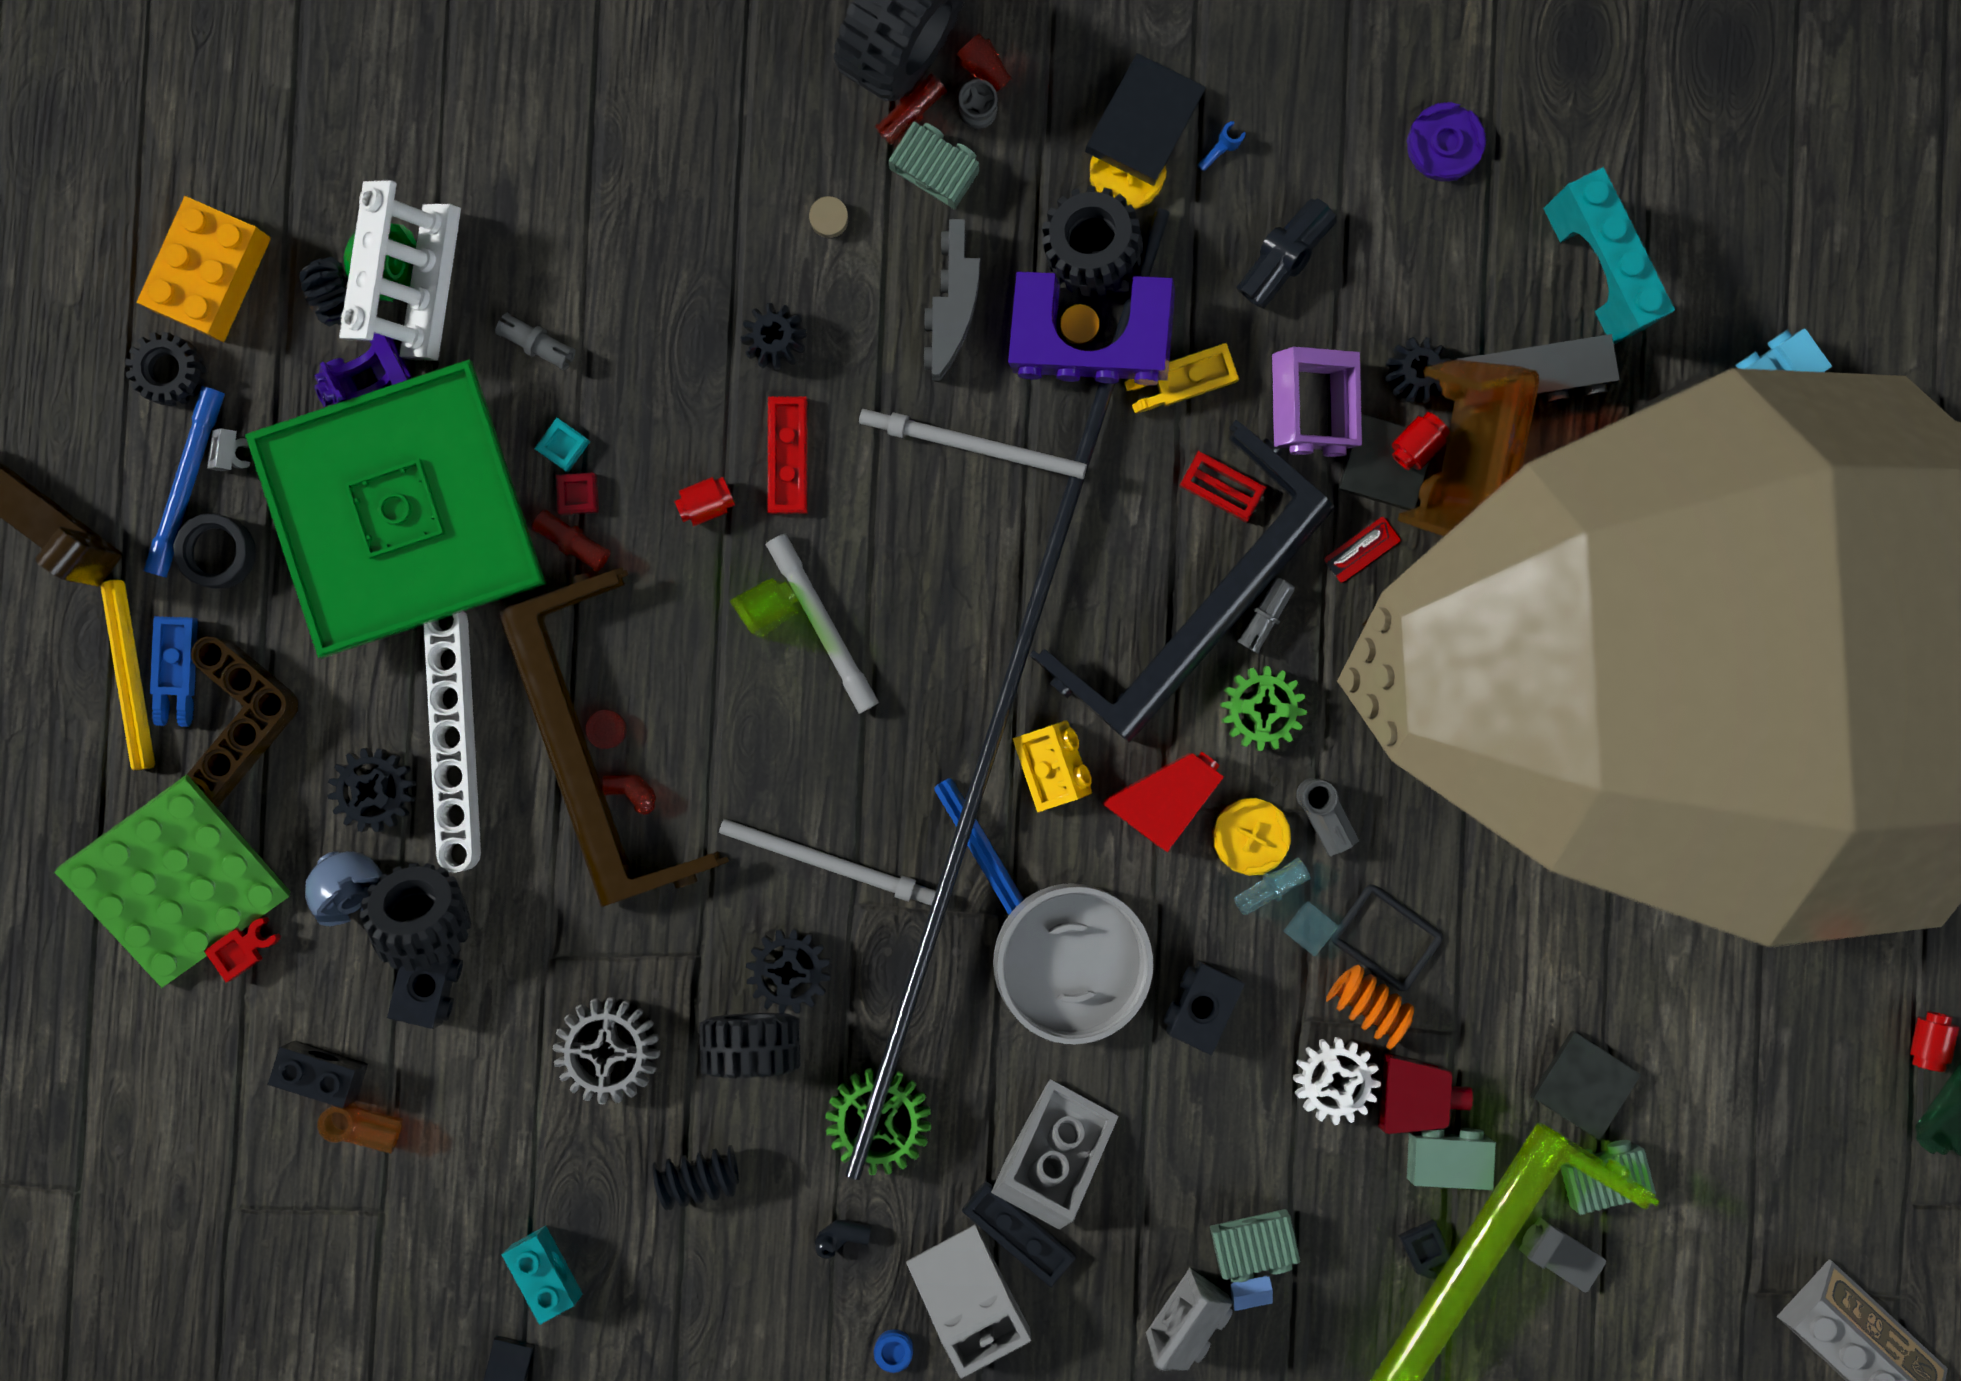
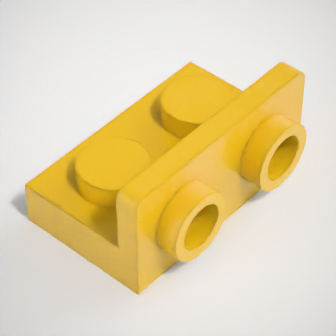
M1067 720L1013 738L1037 812L1092 794L1090 787L1092 784L1091 774L1082 763L1078 751V736Z

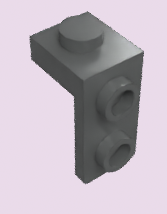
M1540 1216L1535 1224L1525 1233L1522 1245L1519 1248L1529 1260L1543 1269L1546 1267L1585 1293L1589 1291L1606 1264V1260Z

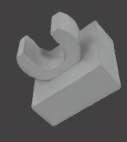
M222 428L213 430L207 469L227 471L231 470V466L237 469L248 468L250 462L241 461L235 455V451L239 446L249 448L247 439H236L237 431Z

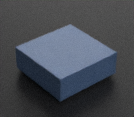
M1263 1276L1249 1279L1245 1282L1232 1283L1231 1299L1234 1311L1272 1304L1273 1289L1270 1277Z

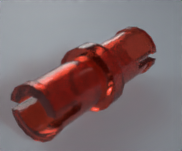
M932 73L907 97L904 95L903 98L898 100L899 105L879 124L874 126L882 138H886V142L889 145H893L894 141L913 122L919 124L924 119L923 114L947 93L946 88L939 80H935L936 77Z
M546 509L540 512L532 525L534 532H538L558 545L561 553L565 555L572 554L597 572L603 568L610 556L611 551L583 535V529L576 525L571 527Z

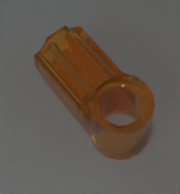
M355 1103L345 1108L331 1105L321 1113L317 1128L319 1134L329 1142L345 1141L391 1154L399 1140L403 1119L360 1108ZM334 1112H339L347 1118V1129L341 1130L333 1125L331 1119Z

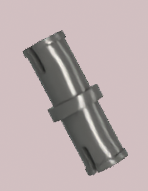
M508 312L501 317L506 323L498 322L495 330L496 334L524 348L525 354L531 357L537 355L563 371L569 367V364L565 362L566 360L572 363L576 352L575 349L547 335V330L540 326L534 328L513 317Z

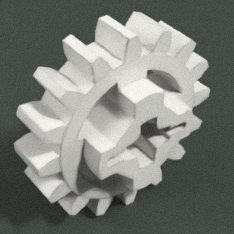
M1335 1037L1333 1046H1329L1324 1039H1320V1050L1315 1052L1312 1048L1307 1047L1305 1050L1310 1057L1308 1061L1298 1059L1296 1062L1303 1069V1073L1293 1075V1080L1302 1084L1303 1087L1297 1089L1295 1094L1298 1098H1308L1303 1105L1307 1112L1317 1108L1315 1117L1319 1121H1323L1327 1114H1329L1334 1125L1339 1124L1340 1116L1342 1115L1352 1123L1354 1122L1353 1112L1356 1110L1364 1115L1368 1113L1364 1106L1366 1100L1370 1102L1377 1101V1098L1370 1091L1371 1088L1381 1086L1380 1081L1371 1078V1074L1379 1070L1378 1066L1374 1063L1366 1064L1371 1054L1366 1050L1356 1054L1358 1044L1352 1040L1345 1048L1340 1037ZM1336 1055L1349 1057L1356 1062V1065L1344 1066L1340 1064ZM1321 1062L1322 1067L1317 1077L1312 1078L1314 1069ZM1336 1072L1345 1077L1340 1080L1341 1087L1338 1089L1328 1084L1333 1081L1332 1074ZM1361 1084L1358 1094L1352 1099L1356 1085ZM1328 1095L1334 1098L1337 1106L1326 1105L1316 1097L1320 1096L1322 1098Z

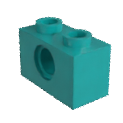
M547 1226L511 1244L502 1254L539 1325L575 1306L583 1295Z

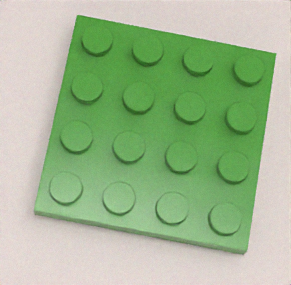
M188 775L181 778L58 866L54 872L161 988L207 956L204 952L205 949L235 928H239L241 931L244 930L253 921L259 919L287 899L291 892Z

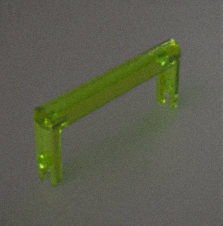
M1538 1122L1370 1381H1422L1563 1164H1570L1645 1210L1650 1203L1657 1206L1660 1201L1655 1198L1653 1192L1629 1177L1631 1171L1616 1160L1610 1158L1606 1163L1552 1128Z

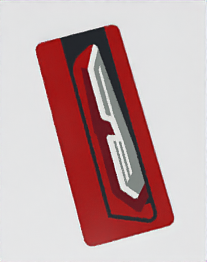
M1381 517L1326 556L1324 561L1339 582L1343 583L1399 543L1400 538L1385 517Z

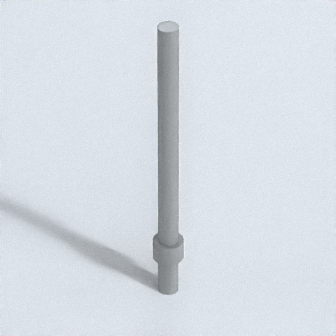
M862 409L860 413L859 424L887 430V434L904 438L907 435L1084 479L1087 464L911 421L907 415L895 412L887 415L867 409Z
M727 819L723 820L719 830L720 834L895 893V898L907 902L913 899L932 905L936 893L935 890L916 884L915 879L901 875V878H897Z

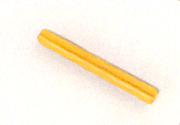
M108 580L101 583V592L130 766L132 770L136 771L150 769L155 766L126 587L122 580Z

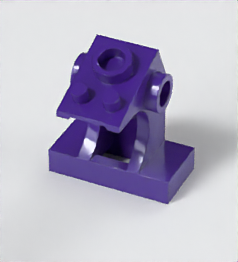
M374 333L373 341L369 340L371 347L360 357L347 363L344 362L343 358L320 363L319 373L314 376L318 383L315 385V391L321 404L324 407L331 406L412 379L413 377L405 361L400 357V352L393 338ZM371 367L378 382L359 391L352 377Z

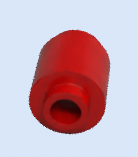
M1427 412L1423 417L1417 416L1392 443V447L1395 450L1392 456L1406 470H1410L1412 467L1416 470H1421L1447 443L1445 438L1450 434V430L1440 418L1431 412Z
M710 477L679 490L681 498L674 501L682 521L691 520L693 527L728 513L727 508L735 506L724 477L716 480Z
M1927 1011L1926 1017H1917L1910 1054L1914 1056L1913 1065L1932 1071L1946 1072L1947 1064H1952L1959 1026L1952 1024V1016Z

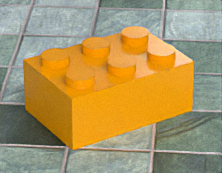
M184 196L136 303L224 343L271 237L251 224Z

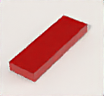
M768 397L769 514H808L807 397Z

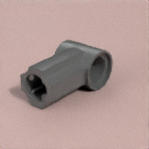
M1309 778L1300 783L1296 792L1297 802L1305 810L1327 855L1331 857L1342 853L1359 842L1338 800V794L1334 786L1319 778ZM1322 786L1326 794L1325 800L1321 805L1312 807L1308 800L1309 793L1314 787Z

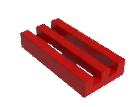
M1200 451L1195 455L1179 487L1246 523L1249 521L1266 490L1265 486ZM1200 463L1255 492L1253 497L1251 498L1199 470ZM1195 477L1247 505L1246 510L1191 482L1192 478Z

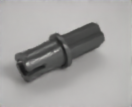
M1275 578L1258 608L1253 607L1252 611L1255 613L1237 642L1259 654L1260 648L1273 626L1280 624V621L1277 619L1292 596L1295 587L1281 578Z

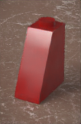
M1201 752L1198 757L1193 753H1188L1112 794L1102 804L1162 850L1168 852L1224 776L1216 771L1220 765L1205 753Z

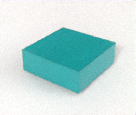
M556 417L534 449L569 473L590 441Z

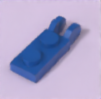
M154 616L150 694H153L152 719L156 726H165L168 723L170 710L168 695H177L176 719L178 725L189 727L192 724L194 711L192 696L195 694L196 665L192 661L191 652L194 644L197 642L198 618Z

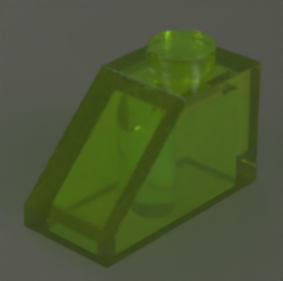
M773 577L730 600V603L751 634L758 638L763 637L798 613L793 605L798 601L793 590L786 581L779 585Z

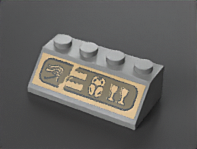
M1830 1259L1777 1316L1845 1381H1945L1948 1368Z

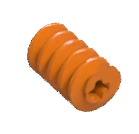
M1359 964L1355 965L1338 978L1330 989L1326 1001L1328 1002L1336 995L1340 997L1336 1009L1341 1011L1350 1005L1352 1009L1349 1019L1353 1021L1360 1015H1363L1364 1020L1361 1028L1367 1030L1375 1024L1377 1028L1374 1038L1379 1040L1388 1034L1390 1037L1386 1047L1391 1050L1409 1029L1414 1014V1006L1410 1003L1401 1005L1402 997L1397 993L1388 996V986L1385 984L1376 986V977L1372 974L1363 977L1364 968Z

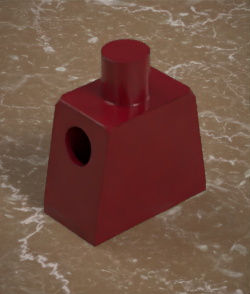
M1383 1053L1378 1127L1384 1133L1395 1134L1448 1128L1450 1109L1471 1110L1473 1103L1472 1088L1452 1086V1072L1447 1068L1390 1053Z

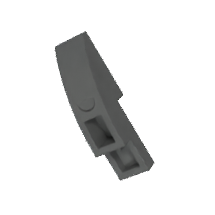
M949 219V231H941V255H949V270H941V293H948V297H933L932 308H925V332H932V347H924V370H932V381H941L952 366L962 348L975 311L979 289L980 258H965V219Z

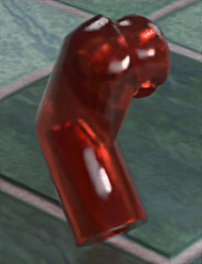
M638 775L603 777L604 795L625 794L635 805L634 809L639 814H649L655 809V791L642 777Z

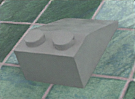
M1050 1079L1008 1154L991 1193L1060 1230L1074 1221L1119 1116Z
M1191 1268L1188 1269L1146 1331L1154 1363L1161 1370H1189L1194 1361L1199 1363L1210 1348L1209 1338L1216 1328L1222 1330L1233 1313V1310L1230 1309L1232 1301L1229 1295Z

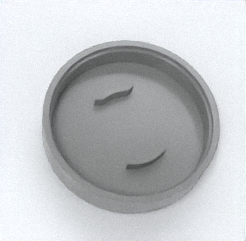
M1074 883L1059 884L1044 888L1030 895L1009 914L998 934L993 958L994 976L1004 1003L1028 1030L1044 1039L1057 1043L1086 1044L1114 1034L1124 1027L1138 1012L1151 985L1153 953L1143 924L1135 913L1122 901L1093 886Z

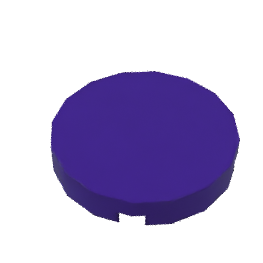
M1453 102L1436 103L1423 110L1411 125L1407 137L1408 155L1414 167L1427 178L1440 182L1458 180L1469 174L1481 160L1486 146L1485 129L1478 116L1471 110L1467 111L1465 108L1460 107L1459 104Z

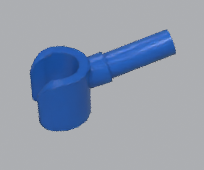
M1230 121L1224 126L1219 135V142L1197 164L1203 172L1226 150L1234 151L1240 146L1245 137V132L1238 139H1231L1227 135L1235 124L1234 121Z

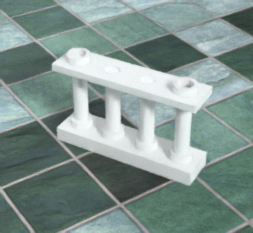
M391 180L363 181L339 338L344 340L373 341V334L377 333L402 341L400 357L410 360L438 361L461 208L452 204H423L422 210L394 200L396 182ZM392 216L419 226L416 249L388 239ZM386 255L413 264L410 287L382 278ZM380 294L408 303L404 325L376 317Z

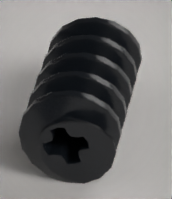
M729 1145L727 1148L726 1158L720 1156L717 1148L712 1149L711 1161L708 1162L702 1152H697L694 1165H691L686 1155H682L680 1168H676L671 1158L666 1159L665 1171L662 1172L659 1170L656 1162H654V1186L663 1208L667 1211L672 1210L675 1199L681 1207H686L689 1205L691 1196L697 1204L703 1203L706 1192L710 1199L713 1201L718 1200L721 1188L726 1196L733 1197L739 1184V1172L732 1145Z

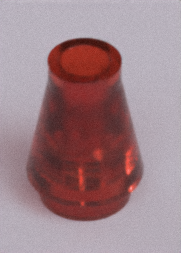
M980 33L957 53L962 60L960 65L978 79L986 80L992 84L996 92L1001 90L1012 79L990 39L985 40Z

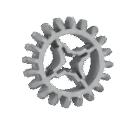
M614 997L606 999L604 1009L598 998L591 1000V1012L587 1006L581 1004L576 1007L578 1017L568 1014L564 1018V1021L571 1029L560 1027L556 1032L560 1038L566 1040V1042H558L553 1045L554 1051L564 1053L563 1057L554 1061L555 1067L564 1065L567 1067V1071L560 1075V1080L566 1081L572 1077L576 1081L570 1087L572 1093L584 1087L586 1090L583 1094V1100L589 1101L594 1093L598 1092V1103L605 1104L610 1092L612 1100L615 1103H620L623 1100V1091L631 1098L637 1094V1088L634 1083L641 1087H645L649 1083L648 1078L643 1072L648 1074L656 1072L657 1066L647 1061V1059H656L660 1056V1050L649 1048V1045L659 1040L658 1034L646 1035L645 1031L654 1025L652 1020H648L641 1025L637 1019L642 1016L644 1011L638 1008L632 1015L628 1014L630 1002L627 1000L621 1003L618 1010H616ZM595 1020H603L597 1040H588L585 1043L578 1042L580 1033L588 1023ZM615 1022L623 1025L631 1033L636 1046L623 1042L619 1038L618 1026L615 1025ZM606 1042L611 1044L609 1048L613 1047L615 1052H617L608 1059L602 1057L604 1053L600 1054L599 1049H596ZM578 1055L594 1063L598 1079L590 1075L583 1068ZM628 1058L636 1059L634 1068L628 1076L620 1080L611 1081V1073L614 1071L616 1061H626Z

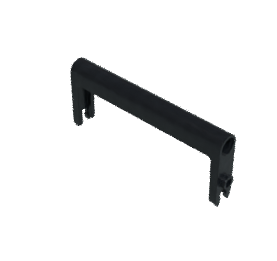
M1237 420L1229 427L1233 432L1229 440L1291 496V500L1284 507L1283 512L1128 689L1121 693L1111 704L1060 663L1046 649H1043L1040 654L1033 650L1029 655L1054 677L1050 684L1067 699L1071 694L1076 696L1129 743L1335 509L1326 496L1280 457L1282 451L1279 447H1274V443L1267 438L1261 441Z

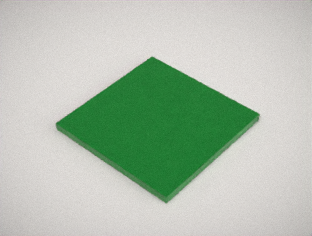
M470 359L245 434L317 657L320 659L546 584L473 362Z

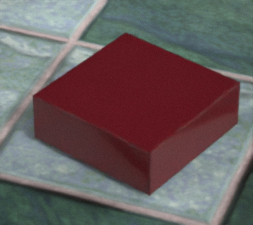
M596 473L556 475L558 514L599 513Z

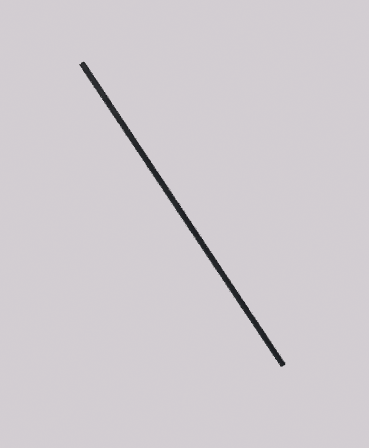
M1155 208L1143 245V254H1140L1141 264L1139 269L1135 270L1134 276L1150 277L1170 215L1169 211ZM1133 279L1112 344L1121 337L1129 322ZM1099 382L1074 460L1087 464L1086 473L1115 383ZM1069 476L847 1166L845 1176L856 1180L861 1178L1085 476L1084 479Z

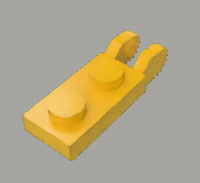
M1227 343L1169 362L1168 381L1158 380L1157 386L1160 394L1138 400L1132 405L1135 414L1163 404L1168 406L1238 382L1239 377ZM1134 379L1124 382L1127 391H1135L1147 386L1135 383Z

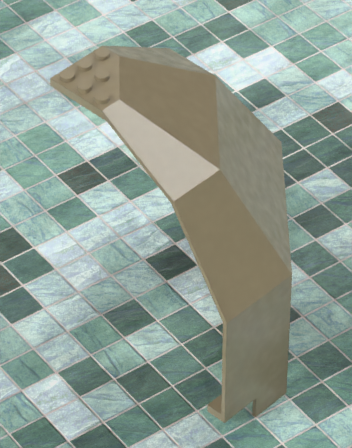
M1732 368L1526 464L1381 593L1337 682L1392 762L1552 872L1768 947L1942 927L1961 904V422H1956L1907 376Z

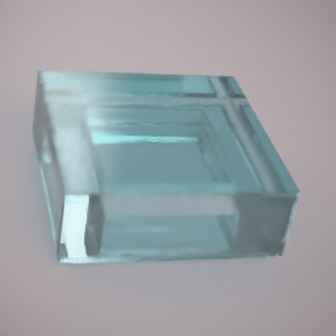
M1306 901L1283 932L1315 957L1339 926L1310 902Z

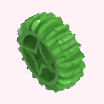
M872 1068L865 1070V1082H862L857 1073L852 1074L850 1079L854 1088L852 1089L847 1084L841 1083L838 1090L845 1098L832 1096L829 1101L839 1111H827L826 1119L837 1122V1124L827 1127L826 1133L829 1136L840 1135L832 1143L831 1147L833 1150H839L844 1146L847 1148L841 1157L844 1163L850 1160L857 1136L853 1138L848 1129L847 1110L852 1104L858 1110L857 1114L863 1120L869 1100L867 1098L863 1099L860 1095L873 1089L875 1079ZM900 1071L895 1074L894 1081H891L888 1091L894 1094V1096L884 1103L882 1114L888 1111L885 1121L886 1128L881 1129V1126H879L873 1139H884L890 1144L894 1143L896 1147L885 1151L869 1150L866 1162L871 1163L869 1167L870 1175L876 1174L878 1164H883L885 1174H891V1161L894 1160L899 1168H906L907 1162L904 1154L916 1160L919 1157V1152L913 1144L925 1147L928 1141L925 1136L918 1133L931 1130L930 1122L920 1120V1118L931 1114L930 1107H917L918 1104L925 1100L926 1095L924 1092H919L914 1096L910 1094L916 1086L914 1080H910L905 1087L901 1086L900 1082L902 1081L903 1073ZM903 1103L906 1105L911 1117V1129L907 1137L900 1133V1128L893 1119L898 1108Z

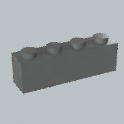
M1612 334L1460 358L1449 366L1450 374L1452 375L1451 380L1456 410L1469 409L1470 415L1492 412L1493 405L1507 403L1508 409L1522 408L1531 405V399L1545 397L1546 403L1570 399L1569 393L1584 391V397L1601 395L1608 392L1607 387L1620 380Z

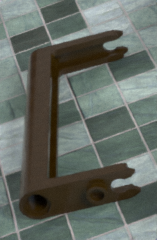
M623 568L591 577L590 573L574 576L568 579L569 586L515 604L499 612L601 907L671 882L674 883L675 889L697 882V873L729 862L728 857L720 858L717 851L645 876L635 877L632 874L544 621L545 617L549 614L625 586L623 578L628 576L627 570L623 571Z

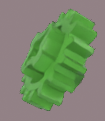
M1265 666L1262 674L1258 676L1257 671L1254 668L1248 669L1249 679L1245 680L1242 676L1236 675L1234 680L1238 687L1236 689L1231 687L1225 688L1224 692L1231 699L1230 701L1220 703L1221 708L1229 710V715L1221 720L1222 723H1232L1234 725V728L1229 733L1230 737H1235L1239 734L1243 736L1241 746L1247 747L1253 740L1255 741L1256 751H1263L1265 742H1268L1270 747L1276 750L1279 749V738H1282L1287 743L1293 740L1289 733L1290 729H1302L1303 726L1296 721L1297 716L1306 715L1307 710L1298 708L1297 702L1305 699V695L1294 694L1292 690L1297 686L1298 682L1294 680L1286 684L1284 682L1285 671L1281 670L1273 677L1271 676V668ZM1257 683L1256 692L1248 700L1240 699L1242 693L1249 686ZM1273 685L1283 692L1288 703L1280 702L1274 694L1275 687ZM1263 697L1266 699V705L1272 706V713L1265 714L1264 720L1261 719L1260 712L1254 711V705L1261 703ZM1238 714H1245L1253 723V732L1249 731L1242 724ZM1278 718H1287L1279 730L1269 734L1273 722Z

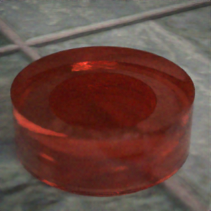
M601 710L594 713L586 724V735L589 741L594 746L602 749L617 747L623 742L627 733V726L623 717L611 710Z

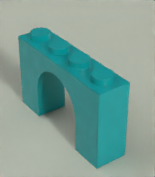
M1604 167L1568 184L1543 208L1560 243L1580 234L1596 253L1607 279L1609 296L1607 302L1594 312L1605 334H1612L1613 344L1647 329L1675 311Z

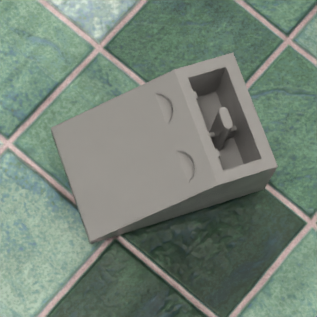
M976 1225L961 1231L906 1261L939 1338L960 1378L975 1372L1031 1341L1030 1327Z

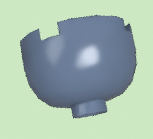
M346 851L325 854L318 860L317 865L306 880L305 898L311 913L315 916L317 922L324 926H335L351 921L348 914L357 911L359 908L363 911L361 903L363 898L369 897L367 890L371 885L379 883L378 878L383 875V872L370 857L362 853Z

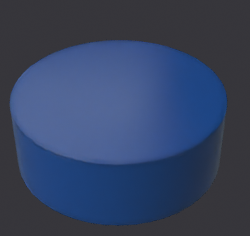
M893 1329L885 1331L878 1337L874 1347V1358L881 1369L895 1373L904 1370L910 1364L913 1357V1343L906 1333Z

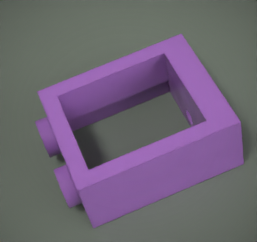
M1291 347L1272 354L1274 447L1290 448V454L1293 455L1312 454L1314 449L1323 450V456L1338 457L1345 456L1346 449L1361 446L1360 352ZM1299 372L1330 374L1331 436L1300 434Z

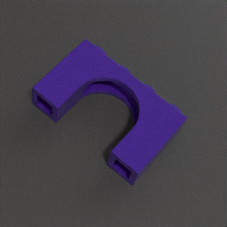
M1016 272L1008 364L1013 373H1018V377L1037 380L1041 378V375H1057V379L1068 382L1079 381L1080 377H1095L1096 381L1109 384L1117 383L1119 378L1134 379V382L1140 385H1156L1158 380L1168 381L1175 300L1173 278L1133 276L1130 317L1124 333L1116 342L1104 349L1082 351L1067 345L1057 334L1060 284L1056 274Z

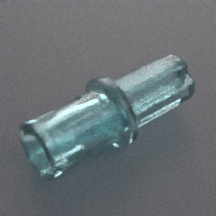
M1296 858L1270 875L1268 873L1263 874L1262 881L1235 896V904L1243 915H1248L1274 899L1278 902L1283 899L1282 896L1288 893V891L1311 879L1310 874L1303 862Z

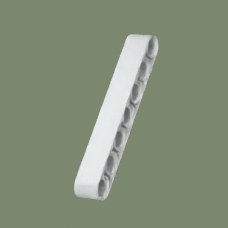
M464 611L453 615V625L447 631L441 630L438 620L424 624L436 856L439 865L448 872L453 873L472 869L477 865L481 855L469 629L467 615ZM451 649L455 653L456 662L451 669L445 670L440 662L443 652ZM449 688L455 689L458 695V702L452 709L446 708L442 700L443 694ZM450 727L457 728L460 733V741L454 748L449 747L445 742V733ZM454 765L459 767L462 772V781L456 787L450 785L447 780V772ZM455 804L459 805L465 814L464 820L459 826L454 825L449 818V811ZM457 843L462 845L467 853L466 860L461 865L455 863L451 856L452 848Z

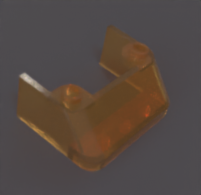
M1454 360L1425 367L1424 375L1439 379L1444 397L1455 400L1450 434L1448 435L1442 472L1432 475L1423 482L1419 491L1420 507L1399 513L1398 521L1446 536L1522 469L1539 387L1537 371L1521 366Z

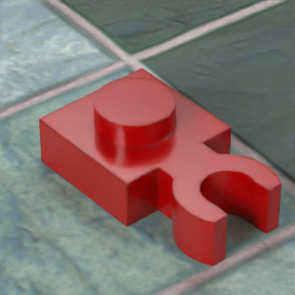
M268 917L253 921L248 928V934L244 930L241 931L239 928H235L204 950L226 983L234 980L263 959L257 950L258 948L273 946L281 939L279 933L270 936L268 939L261 936V927L270 921Z

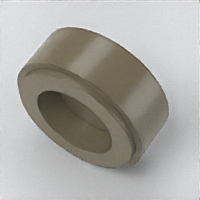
M827 196L818 199L813 203L809 212V219L813 230L822 237H837L845 231L848 225L847 209L843 202L835 197Z

